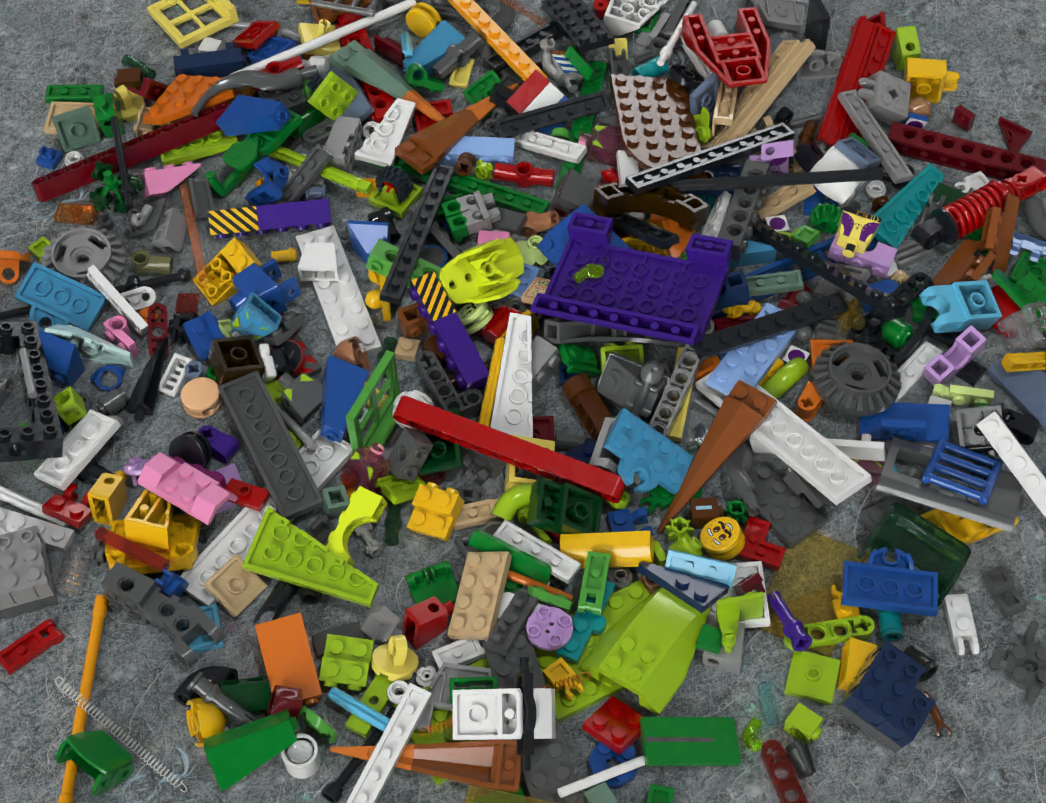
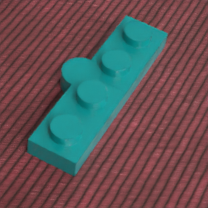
M609 581L606 583L602 614L615 590V584ZM587 597V602L595 603L596 598ZM577 609L572 619V637L564 647L556 650V656L578 665L592 634L604 632L606 628L605 617L602 614L594 615V612L590 611L580 613Z

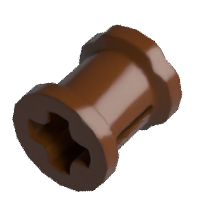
M468 152L459 155L455 168L459 175L468 176L471 174L475 164L474 156Z

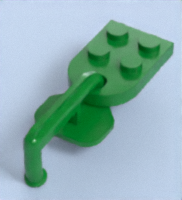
M288 109L292 116L281 130L248 134L245 140L234 143L223 154L222 160L224 163L235 169L230 176L221 184L216 177L215 171H209L205 174V177L220 197H227L255 168L254 163L261 160L262 156L272 153L284 143L291 133L304 121L299 114Z

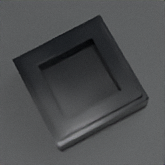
M971 360L956 376L975 386L986 373L987 368Z

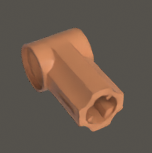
M532 211L527 212L526 216L528 219L520 233L524 237L530 238L537 235L538 232L552 229L560 223L559 214L556 211L541 214Z

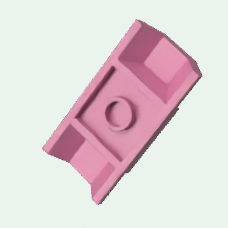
M161 452L144 465L138 478L139 485L207 525L212 522L217 509L228 499L234 502L237 500V496L221 487L218 481L185 462L182 464Z

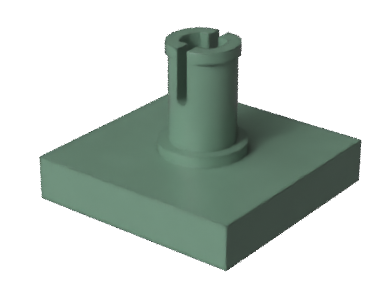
M89 105L51 117L64 153L101 141Z

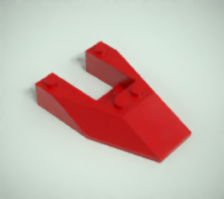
M756 7L738 9L736 21L738 33L710 36L701 13L683 15L682 36L686 46L726 86L732 88L767 83L771 41Z

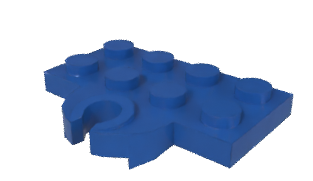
M887 547L878 550L875 548L870 554L868 564L844 561L841 605L932 617L937 616L938 572L915 570L914 562L909 552L906 554L896 548L893 557L896 562L894 563L885 560L888 552Z

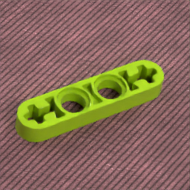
M861 615L805 624L803 630L812 638V644L809 648H816L846 642L850 637L859 640L868 639L873 635L875 623L870 617ZM860 624H864L865 627H868L867 631H864L863 628H859ZM838 626L844 627L847 630V634L843 636L837 635L834 629ZM819 630L824 634V637L822 639H815L811 633ZM784 635L785 646L790 650H794L791 646L792 641Z

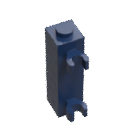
M233 42L225 43L226 50L189 54L188 48H182L180 56H173L176 77L180 74L226 77L247 66L246 55H242L241 48H234Z

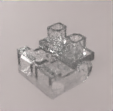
M1043 301L1026 304L1021 307L1022 310L1019 312H1014L998 322L999 331L1002 333L1007 332L1009 339L1005 340L1004 343L1006 351L1027 353L1046 345V338L1043 336V331L1046 329V323H1044L1046 322V307ZM1037 309L1041 312V318H1037Z

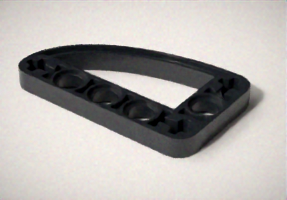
M918 272L893 291L888 298L898 300L903 307L908 308L920 297L919 295L926 288L935 285L927 274ZM916 281H918V282L924 281V285L918 284V285L916 286ZM902 292H908L911 297L903 300L899 295ZM927 306L919 327L898 353L876 336L881 331L883 324L892 319L874 308L852 326L849 332L850 340L862 344L879 345L881 352L893 359V363L899 368L912 355L926 336L936 309L932 306ZM872 318H878L881 321L876 326L869 324V320ZM863 332V337H855V333L861 334Z

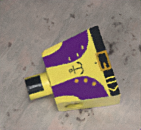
M844 206L839 219L836 244L844 248L842 254L845 257L852 258L855 252L865 253L876 235L882 219Z

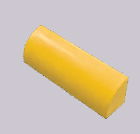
M651 531L561 534L560 552L581 563L580 569H585L588 551L611 554L609 568L638 567L642 561L653 564L655 542Z

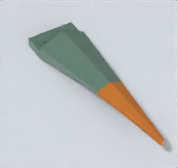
M356 40L330 55L329 62L343 73L362 80L396 98L415 102L418 111L436 122L445 119L372 50L365 49Z

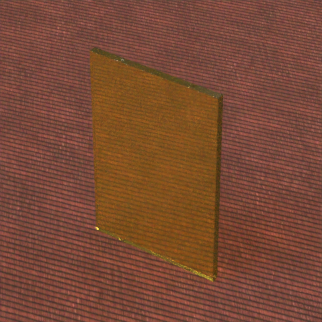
M814 532L795 547H788L780 569L776 572L766 595L768 596L771 593L773 598L776 599L773 591L780 592L795 619L800 620L803 625L836 620L831 605L832 600L835 599L831 595V587L835 584L836 590L842 592L844 561L864 563L870 554ZM768 603L770 626L756 628L784 639V626L770 603ZM836 627L834 629L835 633L841 635L844 627ZM819 630L811 633L815 639H822L824 637V634ZM836 644L809 648L807 650L831 658Z

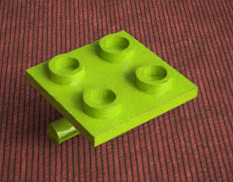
M748 592L738 597L727 596L716 601V624L720 626L722 645L726 653H731L734 649L738 623L740 621L763 617V592Z

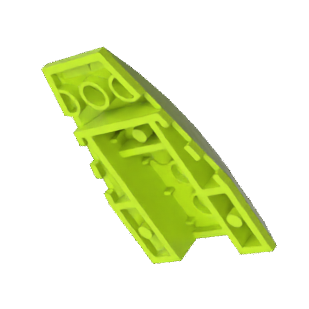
M660 586L605 631L579 666V669L591 673L592 677L600 680L605 675L639 695V705L660 716L687 677L690 663L695 655L698 637L703 624L707 622L712 606L701 613Z

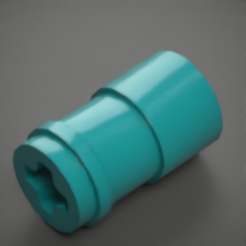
M660 55L646 63L633 68L632 75L658 77L668 72V62L666 60L663 66H659L657 61Z
M877 610L882 640H887L888 642L901 640L904 633L901 624V612Z

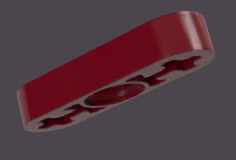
M154 303L148 309L150 357L156 350L157 343H161L164 337L168 338L167 308L161 303ZM156 310H160V322H156ZM156 328H161L165 331L161 337H156L152 333ZM169 340L167 342L164 361L169 356Z

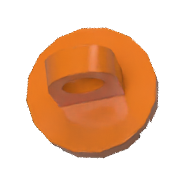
M0 250V281L8 285L16 283L20 277L21 262H30L31 254L24 252L23 255L18 251ZM6 269L14 271L13 279L6 280L3 274Z

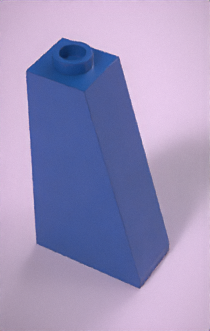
M238 95L219 117L216 124L226 136L281 130L292 115L282 101Z
M329 355L324 367L320 435L329 441L341 443L347 428L346 415L361 393L369 371Z

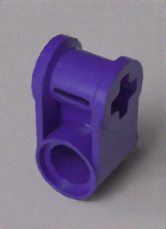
M203 426L198 430V433L204 435L212 447V457L221 463H228L240 448L239 442L234 437L226 435L212 426Z

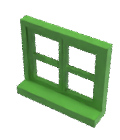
M386 350L346 415L352 453L354 454L357 451L365 465H370L369 456L366 455L373 447L376 450L378 444H381L385 449L398 427V424L392 417V406L396 397L401 393L395 353ZM386 373L387 380L378 395H376V387ZM389 389V397L379 412L378 405ZM369 400L370 408L359 424L358 417ZM372 416L373 423L362 440L361 433Z

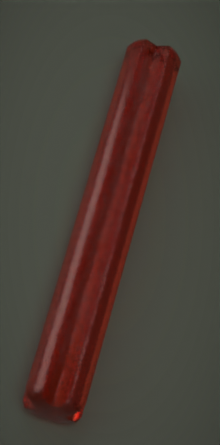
M99 527L94 532L97 540L163 572L164 568L169 569L170 561L167 558L104 527Z

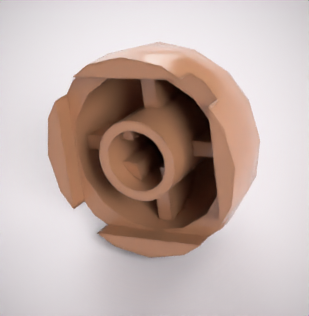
M357 336L347 338L336 346L333 357L370 371L368 354L366 351L362 353L359 343L362 342Z

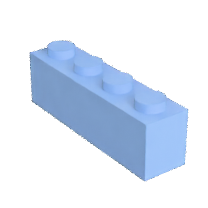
M464 136L438 164L456 166L459 155L468 152L475 158L473 167L477 166L476 161L479 159L483 162L491 163L494 168L496 163L514 165L516 152L515 138Z

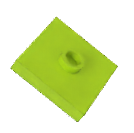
M794 650L784 694L831 706L841 660L806 651L797 652Z

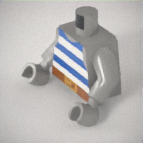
M553 38L543 39L540 42V47L544 50V53H542L543 71L557 86L566 87L570 93L577 91L578 85L584 80V77L564 56L565 51L550 50V48L555 46ZM594 50L583 52L582 54L589 61L588 54Z

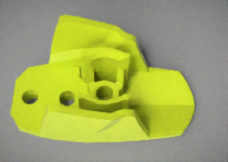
M511 237L479 244L457 255L441 268L439 276L441 285L449 300L454 304L469 302L478 304L503 298L515 291L521 283L520 279L516 278L524 273L523 257L519 247ZM454 282L455 285H452L450 288L449 283Z

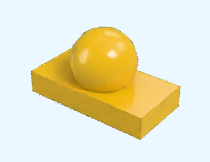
M379 276L380 290H370L366 294L365 303L369 308L375 310L382 307L383 321H391L390 303L379 300L380 292L387 277Z

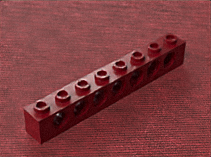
M893 122L888 134L889 140L899 155L973 174L981 171L986 177L1001 181L1009 179L1031 166H1036L1044 173L1046 172V159Z

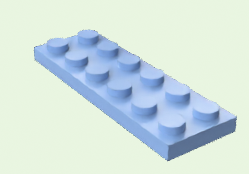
M766 303L755 319L781 311L782 309ZM797 329L729 351L707 378L706 385L726 395L730 394L738 380L756 388L796 336Z

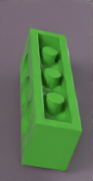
M378 239L369 255L365 268L387 277L399 248ZM419 258L407 287H411V280L433 271L440 281L441 267Z

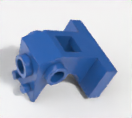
M267 156L253 164L264 175V183L249 191L245 196V199L253 206L270 205L279 200L283 195L281 191L288 181L289 167L282 165L279 161H272Z

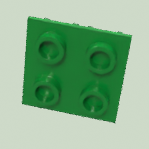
M441 561L442 563L430 565L428 568H422L420 571L411 572L409 575L404 576L415 604L431 597H437L442 604L448 600L452 603L456 602L459 587L452 574V567L449 561Z

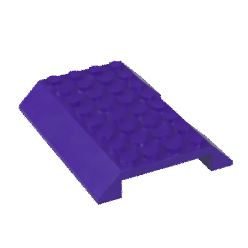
M574 212L567 226L570 237L545 294L537 293L530 311L695 345L702 341L729 273L733 240L692 233L686 247L687 260L611 246L613 218Z

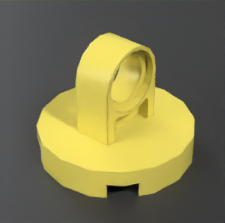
M124 85L114 89V96L120 102L123 120H127V123L137 120L138 109H141L144 98L127 90Z
M404 635L391 636L389 643L377 647L371 658V667L374 672L379 676L380 673L388 676L390 681L409 680L412 678L413 673L417 671L419 664L418 656L407 647V640Z

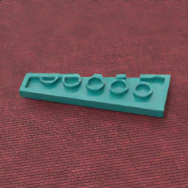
M931 163L873 215L882 219L874 238L880 243L897 249L924 206L928 203L930 193H933L938 183L943 181L945 175Z

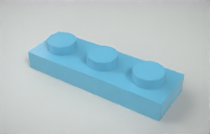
M669 549L665 568L724 583L729 588H732L737 564Z

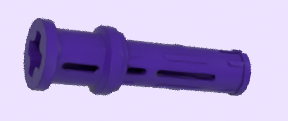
M773 591L776 599L769 593L767 601L784 626V635L792 641V648L797 652L809 648L812 644V638L803 630V623L795 619L780 592Z

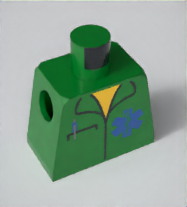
M112 93L93 97L96 120L107 138L113 137L112 126L109 122L112 116L118 117L121 135L125 134L119 100Z

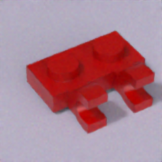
M71 483L63 491V495L54 494L42 506V513L80 529L92 517L87 496L90 490L85 493L80 504L76 503L78 495L74 492L78 489V485Z

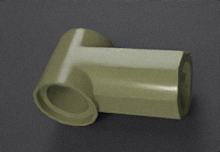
M137 250L131 255L133 270L137 276L143 277L150 273L172 274L173 257L149 255L145 250Z

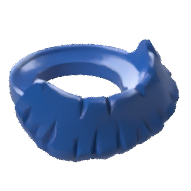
M122 365L100 367L91 374L90 380L95 382L100 390L111 391L114 388L117 389L123 381L125 367ZM113 371L118 377L117 383L112 387H104L101 384L103 374Z

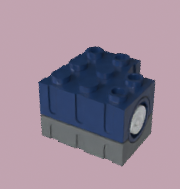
M885 640L867 656L865 664L862 665L855 677V681L849 685L842 697V701L838 703L835 710L896 753L914 740L936 702L930 697H926L916 688L919 678L924 674L926 668Z

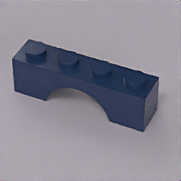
M743 270L728 273L714 311L750 301L749 287Z

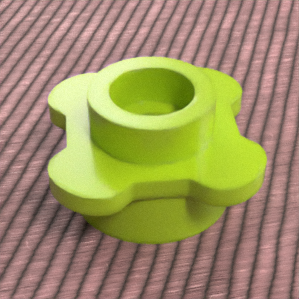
M481 159L477 160V166L474 169L475 176L482 180H491L493 178L491 174L494 169L493 165L483 162Z

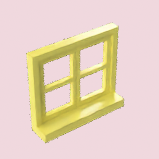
M161 0L146 7L149 15L181 49L239 21L236 8L229 0H205L206 4L194 10H190L182 2L184 0ZM179 4L186 13L169 21L161 11ZM214 9L222 18L206 26L196 17L208 10ZM193 19L200 28L183 36L175 26Z

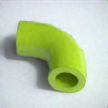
M793 358L772 375L761 387L779 400L808 373V363L803 358Z
M532 483L515 485L504 492L491 512L505 520L512 521L520 508L529 505Z

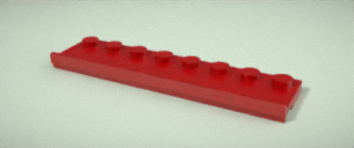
M865 15L859 16L854 25L816 141L820 140L831 147L838 140L845 139L851 133H855L862 138V134L837 96L840 92L854 89L858 92L859 89L864 88L859 85L860 78H868L879 70L884 71L896 34L895 31L878 22L873 23L867 20Z

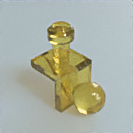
M853 299L850 303L844 301L848 310L836 317V319L843 323L842 331L846 332L851 327L855 330H862L866 326V319L862 315H857V311L861 306L860 302L856 299Z

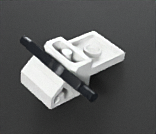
M519 657L520 673H516V688L453 690V740L517 739V755H521L520 771H531L530 755H534V739H556L555 689L533 688V673H529L530 657Z

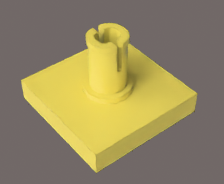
M323 19L319 21V24L299 23L298 26L302 44L336 30L335 25H331L328 20H325L323 24ZM339 39L304 54L332 55L341 49Z

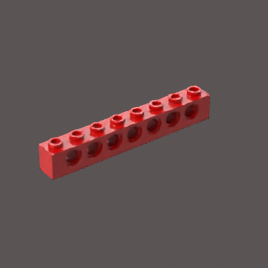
M352 13L338 15V24H335V28L338 29L358 21L361 17L358 14ZM365 28L340 38L342 47L356 40L365 49H370L374 52ZM355 78L375 110L370 114L371 121L380 124L384 119V115L394 103L392 95Z

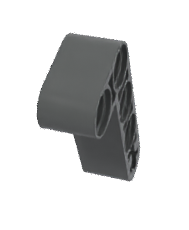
M431 351L420 352L417 355L418 372L438 408L443 410L459 408L464 418L469 420L479 416L483 402L482 393L477 389H470L458 394L435 354Z

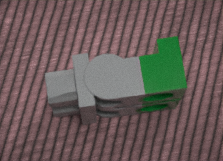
M476 191L473 192L474 195L470 194L441 203L445 219L455 243L462 242V238L465 236L479 233V230L485 231L487 229L489 231L493 229L492 223L501 220L498 207L486 209L495 206L492 193L481 196L480 192Z

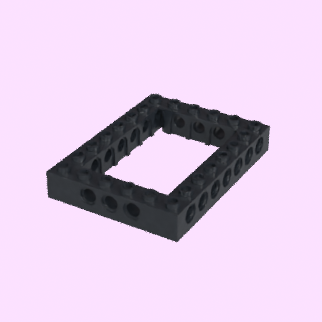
M37 320L0 323V354L11 355L21 348L28 350L37 392L36 398L30 399L28 397V405L32 409L31 420L35 425L0 428V463L62 457L63 435L45 354L38 334Z

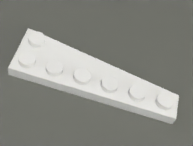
M510 312L490 427L509 435L533 438L531 316Z

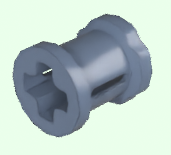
M327 184L309 186L305 191L306 201L327 199Z
M198 361L189 362L185 366V374L189 377L188 382L195 378L205 377L206 375L203 373V365Z

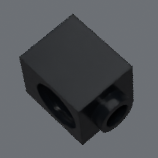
M815 142L802 143L794 154L795 160L805 172H810L815 164L824 156V153Z

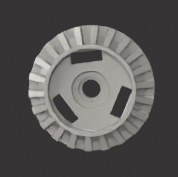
M81 225V228L76 229L71 227L67 232H60L57 238L53 237L50 240V245L45 247V253L41 257L43 266L98 291V288L85 274L90 266L94 264L113 286L120 280L126 267V255L121 241L113 233L110 234L107 229L103 228L101 230L98 229V226L94 225L91 228H87L86 225ZM90 240L102 244L103 246H105V248L101 250L99 247L90 242ZM66 248L63 261L57 262L60 253ZM82 257L89 258V261L85 264L78 263V260Z

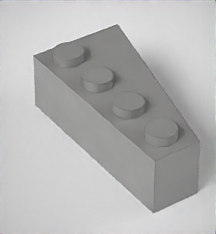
M538 335L531 344L532 398L558 372L559 364H563L558 348Z

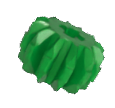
M827 202L825 204L818 203L811 210L810 225L814 229L819 230L820 233L825 232L828 235L831 232L836 234L842 214L841 207H835V203L832 205Z

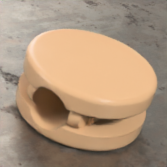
M199 377L192 379L181 390L180 396L184 410L191 417L198 419L211 417L222 406L223 400L218 390V384L210 378Z

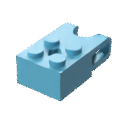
M987 280L953 282L951 285L930 286L919 295L923 305L932 306L939 313L937 319L931 323L935 333L965 331L970 325L976 330L989 329L1002 317Z

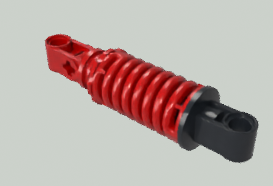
M1031 166L1027 170L1001 182L991 180L988 184L966 194L960 199L933 210L930 220L914 227L911 232V238L925 250H930L942 242L952 245L960 238L965 237V235L971 234L983 227L988 208L993 206L999 207L1001 212H1003L1007 193L1018 197L1021 202L1045 190L1046 173L1036 166Z

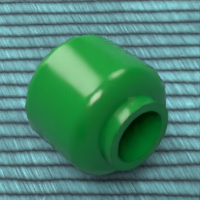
M898 318L886 321L881 328L882 340L895 349H902L913 336L912 327Z

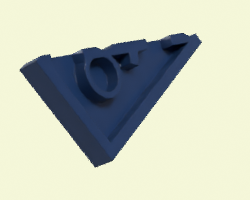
M643 561L638 565V572L701 613L726 595L729 590V586L724 583Z

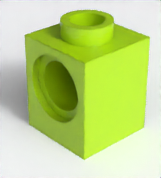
M71 386L54 396L58 415L69 426L87 415L83 398Z
M799 702L786 718L783 730L797 740L803 739L804 743L809 745L812 740L816 742L823 733L824 729L821 728L823 718Z

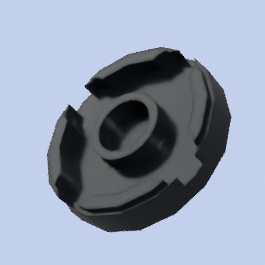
M680 64L672 65L668 72L669 76L678 84L694 90L705 81L704 77L697 71L692 69L690 71L685 70L686 67Z

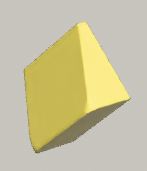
M615 38V44L608 45V53L609 48H614L615 55L619 56L622 54L621 50L625 49L626 59L628 60L627 39Z

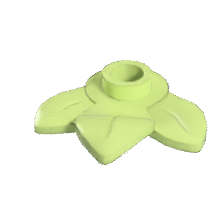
M534 235L527 241L520 240L516 242L525 264L534 266L537 263L544 266L547 263L548 258L535 247L543 239L541 236Z

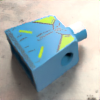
M252 291L232 319L231 325L234 328L231 330V334L233 337L253 335L254 340L257 341L277 330L282 316Z

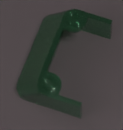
M894 502L889 506L857 558L861 560L867 549L873 552L875 548L878 550L883 547H887V550L895 553L896 548L906 554L909 552L915 567L923 571L938 572L939 607L956 583L971 555V550L965 543L905 505Z

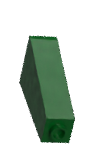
M286 709L204 738V751L220 790L228 789L297 741L296 731L300 730L296 716L291 717L289 710Z

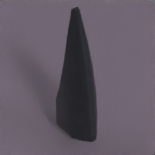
M167 337L163 338L147 362L126 407V411L135 414L134 419L137 421H142L144 415H153L159 397L161 372L168 342Z

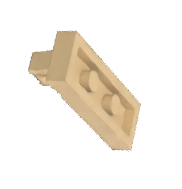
M813 184L784 186L763 199L762 210L758 211V214L762 221L765 222V217L776 216L796 203L814 195L817 191Z

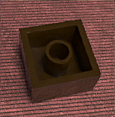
M253 335L212 339L208 357L219 386L254 371H258L262 378L265 365Z

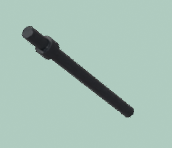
M112 116L110 120L122 184L120 190L125 201V207L130 210L134 208L132 199L134 193L129 182L119 120L117 116Z

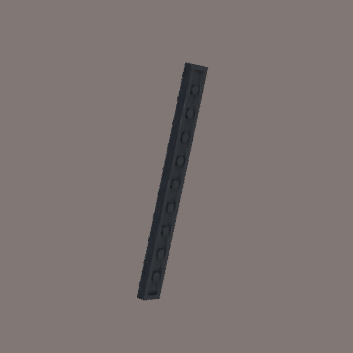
M782 122L627 176L625 184L638 195L761 151L762 144L793 140L795 132Z
M435 163L382 287L379 300L400 305L454 175L455 167Z
M759 219L756 225L753 224L752 236L767 245H771L775 250L889 318L905 317L907 308L903 307L898 300L886 297L884 292L869 287L867 282L852 277L850 272L840 270L836 267L835 263L823 260L818 253L806 250L804 245L791 241L787 235L779 234L774 231L772 226L759 222Z

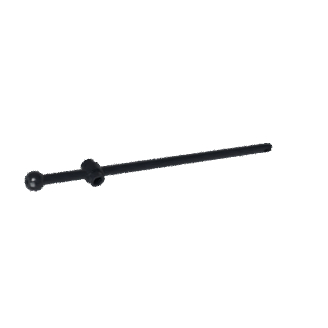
M182 267L177 273L143 281L138 276L131 275L127 278L125 285L114 288L119 293H123L143 286L153 287L176 281L188 283L191 281L192 276L190 269ZM31 306L0 312V321L30 314Z

